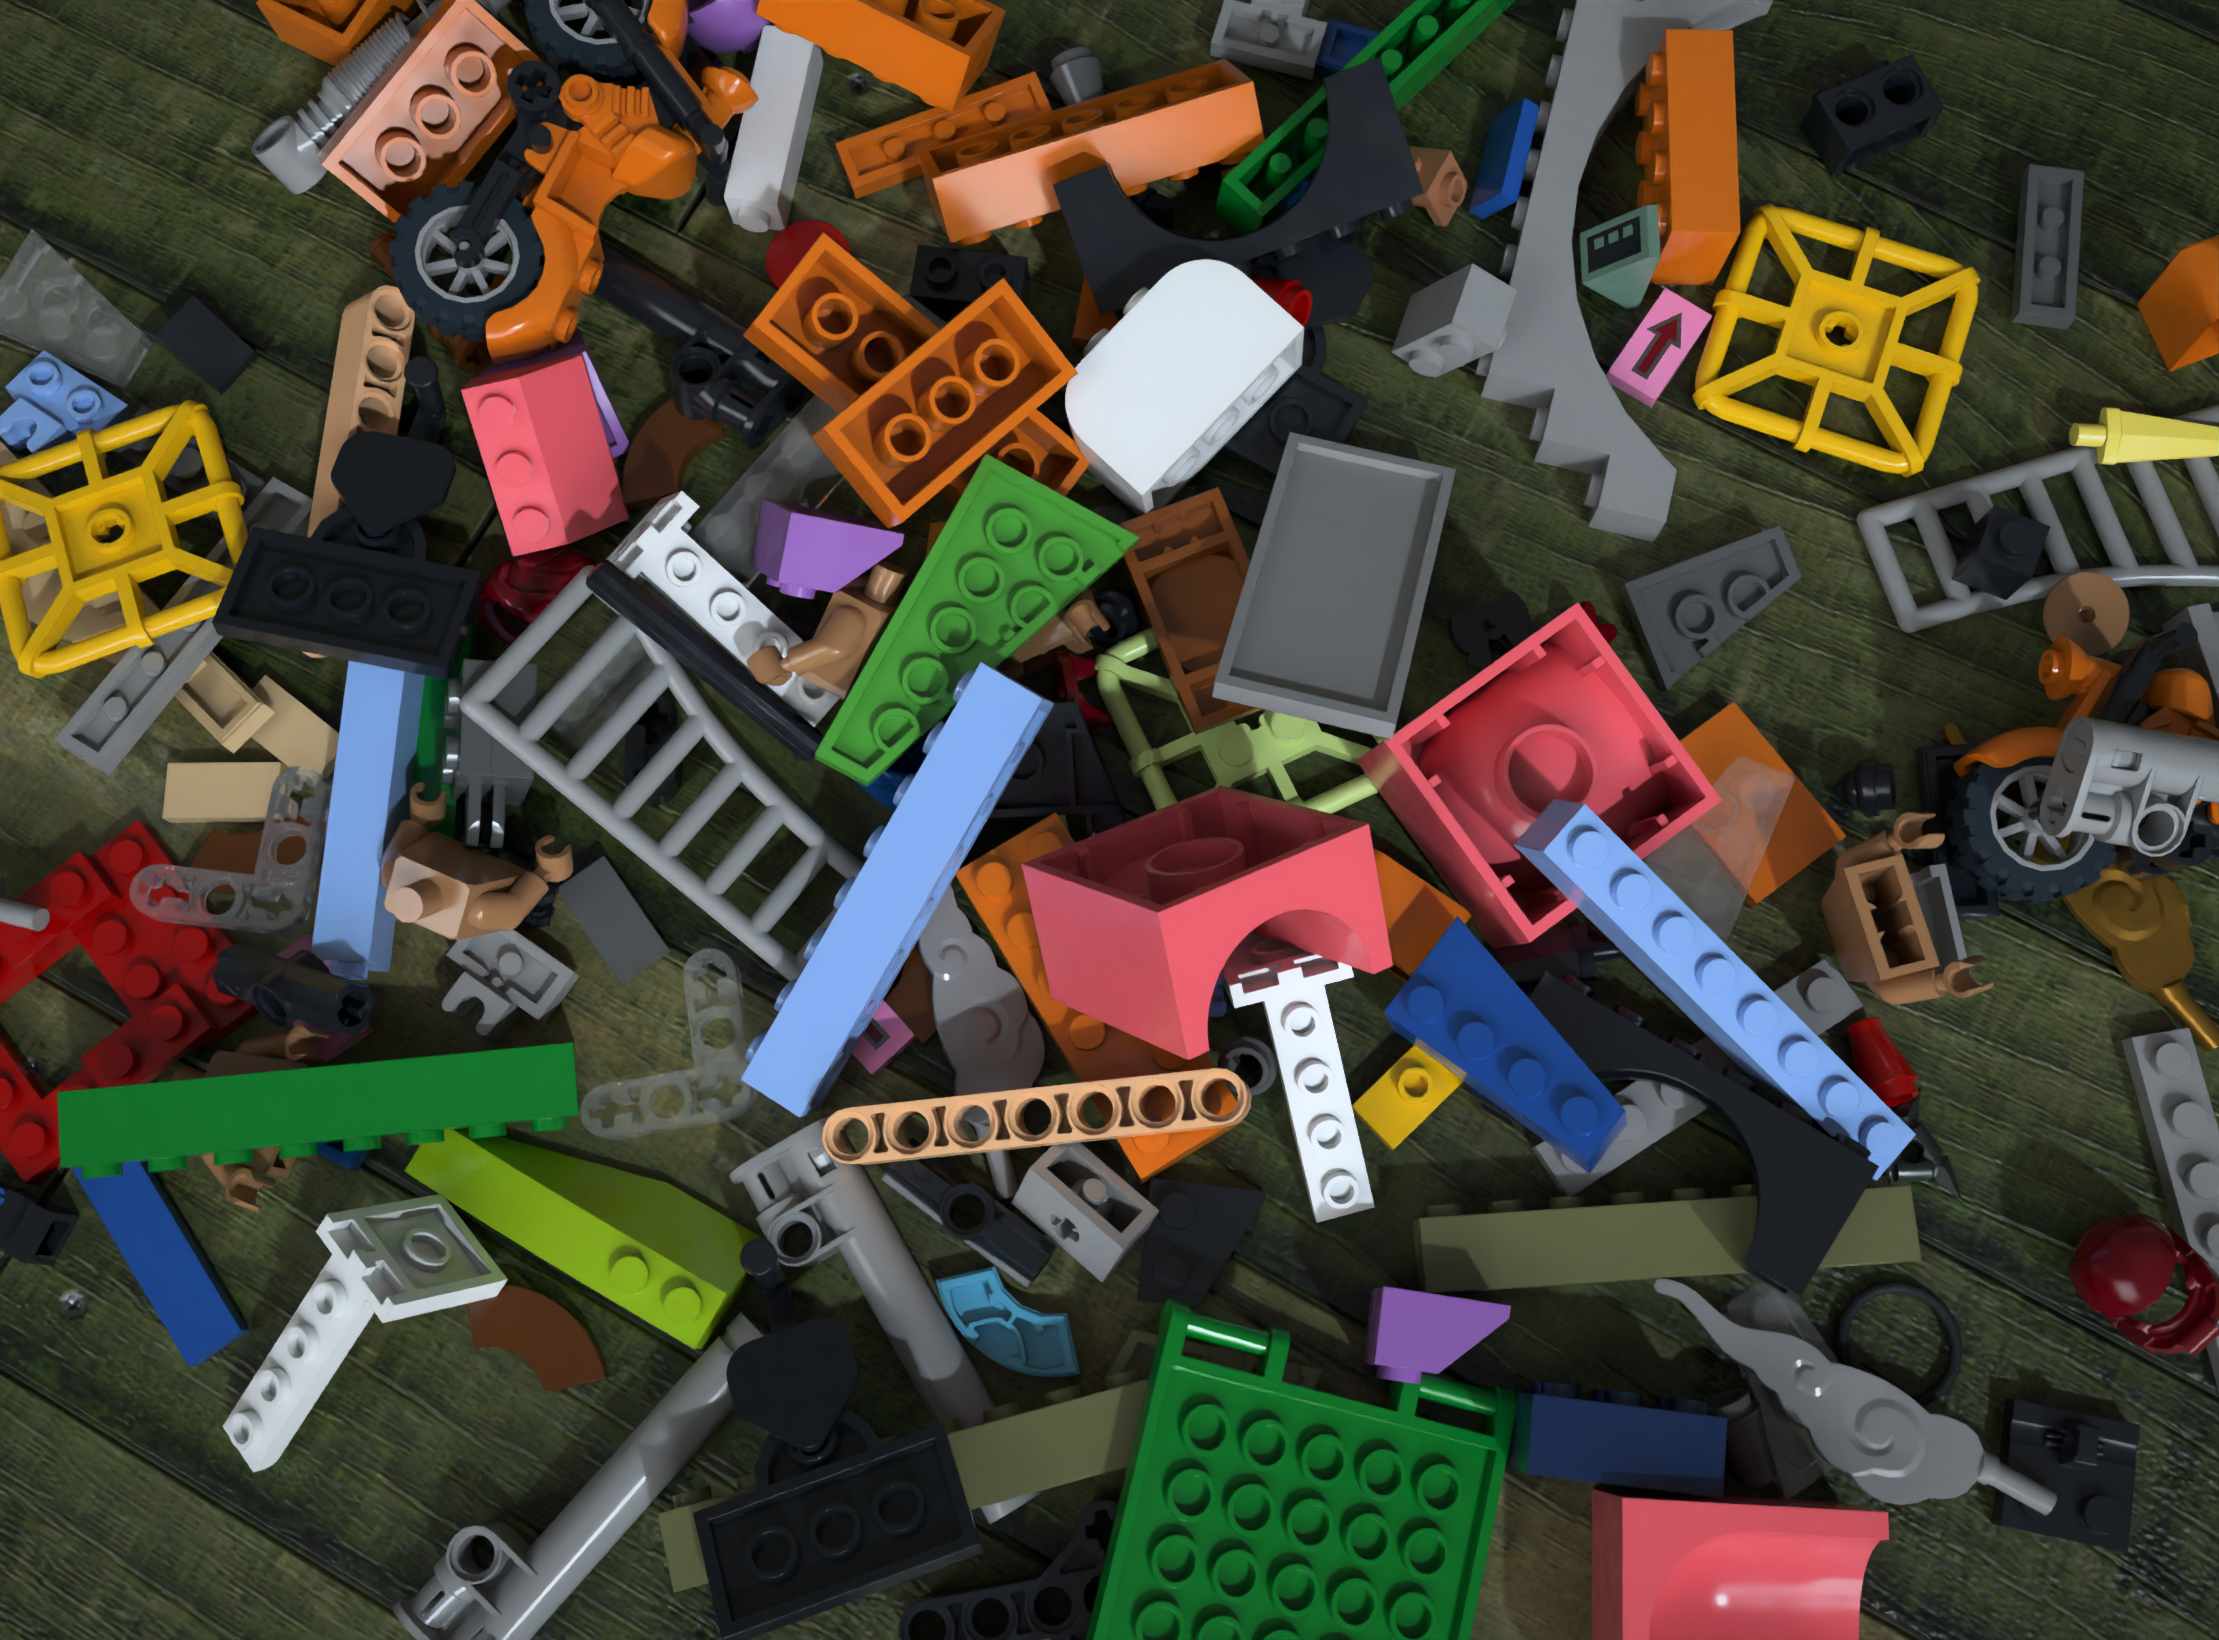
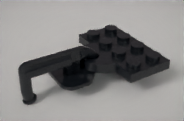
M1370 214L1358 218L1360 229L1328 241L1324 231L1305 238L1304 242L1307 249L1292 256L1275 261L1271 251L1258 257L1257 273L1259 278L1298 280L1304 289L1311 292L1312 310L1304 327L1302 365L1220 450L1274 480L1276 479L1290 432L1345 444L1367 407V399L1325 377L1321 372L1327 355L1326 336L1322 326L1352 317L1372 284L1374 271L1371 260L1362 250L1352 245Z
M417 356L407 362L404 368V377L414 387L419 404L407 438L376 431H366L353 435L342 445L331 471V480L333 486L347 505L346 507L338 509L323 519L310 538L252 527L212 621L218 635L449 680V677H452L484 588V579L481 571L430 562L431 554L420 523L414 519L441 506L445 502L456 473L452 454L448 449L437 444L447 418V411L438 380V368L432 359L425 356Z
M761 1238L753 1239L746 1243L740 1254V1264L748 1274L755 1277L759 1284L772 1334L757 1338L740 1346L728 1362L726 1376L734 1410L739 1419L769 1434V1436L764 1440L755 1464L756 1490L693 1513L722 1640H749L983 1553L944 1424L940 1423L881 1445L867 1421L854 1411L843 1408L860 1376L858 1363L847 1330L842 1324L830 1318H815L799 1323L789 1282L777 1261V1251L774 1245L768 1240Z

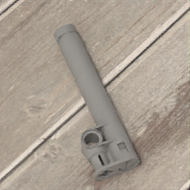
M2084 716L2074 718L2063 732L2040 806L2042 830L2048 836L2059 838L2069 835L2072 831L2090 833L2097 841L2132 847L2150 857L2171 853L2181 844L2186 835L2197 800L2219 804V741ZM2148 814L2145 824L2138 829L2142 818Z
M830 1116L797 1131L741 1164L729 1174L733 1185L743 1183L759 1212L756 1221L766 1239L774 1245L777 1251L778 1262L789 1267L806 1269L840 1251L934 1424L958 1418L961 1430L985 1424L982 1411L996 1406L861 1164L840 1163L831 1158L826 1152L822 1141L823 1127ZM845 1136L848 1148L851 1150V1152L855 1153L848 1139ZM765 1178H766V1180L768 1181V1183H769V1185H770L772 1191L774 1192L775 1198H774L772 1192L770 1191V1189H769V1187H768V1185H767V1183H766V1181H765ZM800 1223L807 1224L813 1235L812 1245L804 1255L792 1257L786 1251L784 1245L785 1236L794 1225ZM1043 1490L981 1507V1510L988 1523L991 1524L1042 1493Z
M741 1310L726 1327L727 1332L715 1339L531 1546L504 1522L489 1521L463 1528L453 1536L448 1545L447 1552L434 1565L435 1574L413 1599L401 1597L393 1606V1611L398 1621L416 1640H530L734 1411L726 1376L728 1362L733 1353L743 1344L772 1333L747 1312ZM480 1535L488 1538L494 1546V1560L488 1569L477 1565L473 1558V1545Z

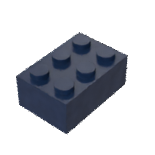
M1530 1381V1393L1516 1392L1517 1412L1507 1457L1508 1468L1534 1475L1723 1498L1727 1418L1707 1415L1708 1402L1654 1396V1409L1643 1407L1644 1394L1592 1389V1401L1579 1399L1580 1386Z

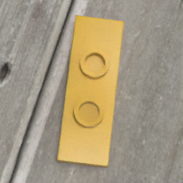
M1414 1045L1352 1105V1109L1357 1117L1393 1151L1463 1080Z

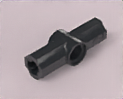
M233 944L218 955V965L212 974L218 992L254 1004L260 1014L269 1023L278 1028L285 1029L299 1019L336 1033L343 1032L354 1036L369 1024L371 1009L376 1003L370 986L331 974L324 962L307 950H300L291 958L285 959L254 948Z
M911 1138L908 1142L913 1147L921 1145L914 1138ZM940 1157L891 1162L881 1181L947 1229L950 1234L959 1238L1025 1289H1028L1040 1275L1058 1248L1057 1244ZM977 1197L983 1201L985 1206V1217L982 1223L970 1230L959 1228L954 1219V1211L957 1204L965 1198Z

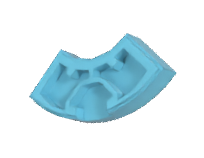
M996 1266L936 1280L940 1297L953 1323L961 1334L988 1358L1009 1369L1033 1376L1066 1377L1081 1374L1068 1313L1043 1314L1023 1306L1006 1290Z

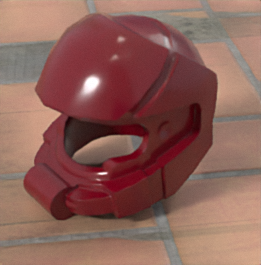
M2125 1209L2119 1215L2105 1217L2094 1222L2080 1235L2075 1245L2073 1258L2068 1263V1272L2074 1288L2090 1309L2098 1314L2101 1313L2126 1338L2154 1355L2157 1352L2179 1354L2186 1350L2195 1357L2219 1336V1324L2217 1323L2219 1321V1275L2193 1247L2173 1230L2151 1216ZM2176 1263H2181L2185 1271L2186 1285L2190 1291L2183 1309L2172 1319L2160 1324L2152 1325L2148 1322L2136 1321L2133 1315L2138 1314L2158 1301L2171 1282Z

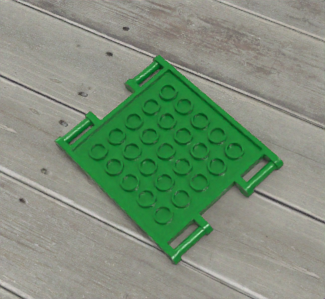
M1171 1298L1168 1299L1160 1315L1159 1339L1086 1640H1470L1517 1412L1516 1392L1497 1385L1487 1390L1422 1372L1420 1384L1390 1380L1389 1392L1391 1398L1388 1409L1282 1382L1290 1346V1333L1287 1329L1272 1325L1266 1326L1264 1330L1191 1311L1188 1303ZM1185 1337L1258 1355L1259 1364L1256 1375L1181 1355ZM1418 1398L1483 1414L1486 1420L1484 1433L1481 1434L1416 1417L1415 1412Z

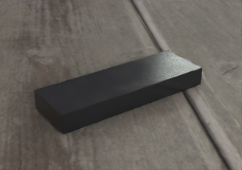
M1980 743L1921 746L1915 750L1922 812L1936 814V816L1927 819L1923 823L1924 835L1940 833L1945 835L1944 841L1939 847L1926 849L1927 865L1946 864L1958 920L1992 919L2000 916L1997 890H1985L1975 882L1978 877L1972 870L1965 872L1957 860V857L1961 856L1957 845L1951 846L1947 831L1953 828L1952 818H1947L1948 804L1955 800L1957 792H1954L1953 789L1961 778L1953 767L1954 763Z

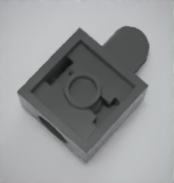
M464 659L459 678L449 677L448 690L444 696L443 728H454V735H446L445 749L442 750L441 784H452L451 802L465 803V847L478 846L481 803L489 804L488 846L489 848H502L505 805H522L534 779V770L460 709L462 696L495 661ZM527 663L490 703L517 726L536 708L537 664Z

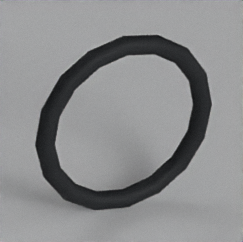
M1900 1280L1873 1283L1852 1296L1839 1315L1834 1340L1839 1364L1856 1368L1851 1360L1848 1337L1851 1321L1862 1305L1879 1295L1900 1293L1916 1297L1936 1312L1946 1328L1950 1346L1947 1368L1936 1385L1920 1395L1910 1396L1922 1407H1926L1945 1395L1960 1373L1964 1348L1958 1323L1945 1303L1922 1286Z

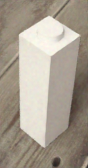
M766 25L762 30L750 81V87L755 91L759 100L751 109L743 112L724 192V200L733 224H738L742 228L753 232H765L768 229L781 231L787 227L824 63L820 46L796 34L785 33L776 26Z

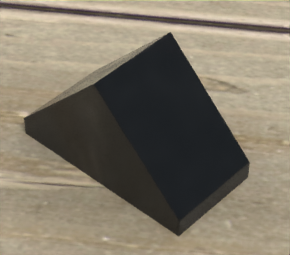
M179 290L140 328L145 335L221 395L259 356L196 297Z

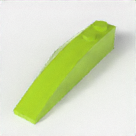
M469 1128L445 1130V1142L420 1145L404 1170L424 1185L512 1241L693 1349H707L714 1342L752 1277L740 1264L742 1248L753 1239H765L670 1183L500 1136L470 1139Z

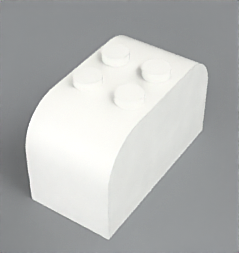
M1211 259L1189 261L1167 272L1150 290L1143 287L1137 291L1123 310L1125 316L1112 330L1109 331L1104 328L1088 342L1083 351L1085 357L1075 368L1078 374L1068 381L1065 393L1066 413L1073 439L1082 455L1090 463L1087 469L1137 516L1165 507L1302 365L1304 327L1243 272L1225 262Z

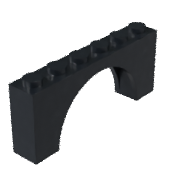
M1380 57L1322 79L1328 105V130L1323 156L1317 171L1305 191L1289 209L1273 221L1256 230L1224 238H1205L1183 234L1167 228L1153 220L1132 202L1116 179L1110 163L1053 184L1100 315L1103 316L1114 312L1116 320H1121L1125 316L1123 310L1126 304L1137 291L1143 287L1150 290L1167 272L1180 264L1193 260L1211 259L1225 262L1246 273L1253 270L1250 259L1272 251L1274 260L1277 261L1306 250L1305 238L1325 231L1329 241L1359 230L1358 218L1379 211L1382 220L1414 209L1412 198L1424 194Z
M1545 972L1529 999L1601 1083L1635 1080L1670 1087L1706 1106L1729 1128L1748 1160L1754 1178L1757 1197V1217L1754 1236L1740 1268L1797 1303L1879 1168L1878 1165L1868 1160L1871 1152L1865 1146L1846 1135L1837 1133L1834 1139L1811 1127L1814 1119L1808 1113L1789 1102L1780 1100L1777 1106L1756 1095V1084L1742 1074L1729 1068H1724L1720 1074L1699 1061L1702 1054L1687 1042L1674 1036H1670L1666 1042L1645 1030L1648 1026L1647 1021L1632 1010L1616 1005L1612 1011L1593 1000L1595 992L1575 977L1564 974L1561 980ZM1474 1088L1470 1090L1469 1094L1474 1105L1523 1135L1528 1132L1529 1129Z

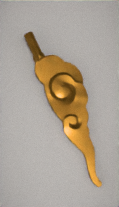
M1948 723L1942 728V734L1947 745L1968 744L1954 723ZM2019 780L2010 783L2001 794L2017 802L2021 795ZM2071 833L2063 838L2055 837L2064 851L2069 846ZM2037 839L2032 860L2037 864L2053 863L2054 861ZM2115 858L2110 867L2100 871L2099 874L2102 877L2095 883L2078 890L2076 893L2061 897L2080 924L2099 942L2111 950L2118 970L2129 984L2137 990L2152 993L2163 1006L2167 1005L2186 1028L2190 1027L2192 1036L2206 1052H2210L2219 1046V1028L2188 993L2189 988L2184 983V978L2193 967L2195 953L2189 935L2191 923L2189 907L2183 894L2165 875L2147 880L2133 878L2121 869Z

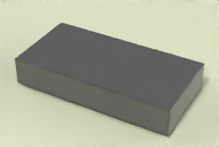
M602 856L560 885L559 895L612 973L623 985L671 952L665 940L607 857Z

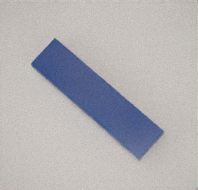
M148 1161L122 1164V1176L82 1179V1169L71 1168L188 1366H199L249 1331L154 1172H148Z

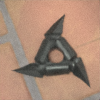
M1921 1086L1918 1088L1919 1094L1915 1098L1902 1103L1894 1112L1916 1134L1909 1143L1916 1148L1918 1159L1914 1163H1908L1902 1160L1899 1154L1881 1176H1888L1889 1184L1891 1180H1894V1182L1927 1181L1934 1177L1936 1182L1948 1189L1962 1202L1959 1186L1948 1156L1941 1154L1943 1150L1925 1126L1916 1121L1919 1117L1918 1109Z

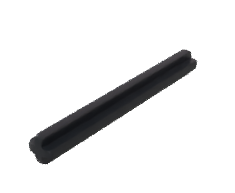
M603 559L595 565L586 578V585L591 591L803 761L809 762L815 758V753L824 738L820 731L757 682L756 679L609 560Z

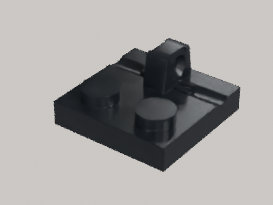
M2006 1398L1999 1454L2000 1462L2057 1493V1501L2052 1511L2048 1515H2043L1996 1488L1992 1524L2128 1553L2140 1425Z

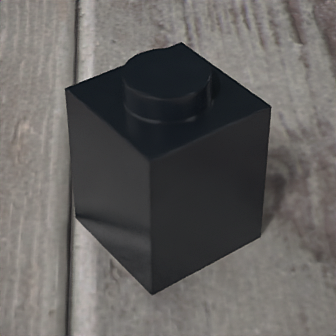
M1994 505L1969 530L1952 580L2007 600L2032 578L2050 526Z

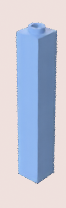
M348 661L311 953L315 954L331 969V974L350 980H367L368 971L390 972L396 917L384 907L387 889L381 883V858L401 821L408 820L425 675L354 661Z

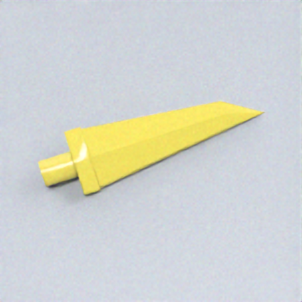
M2103 407L2100 411L2098 424L2074 423L2071 426L2069 442L2072 446L2096 447L2097 462L2102 465L2219 456V427L2123 411L2120 408Z

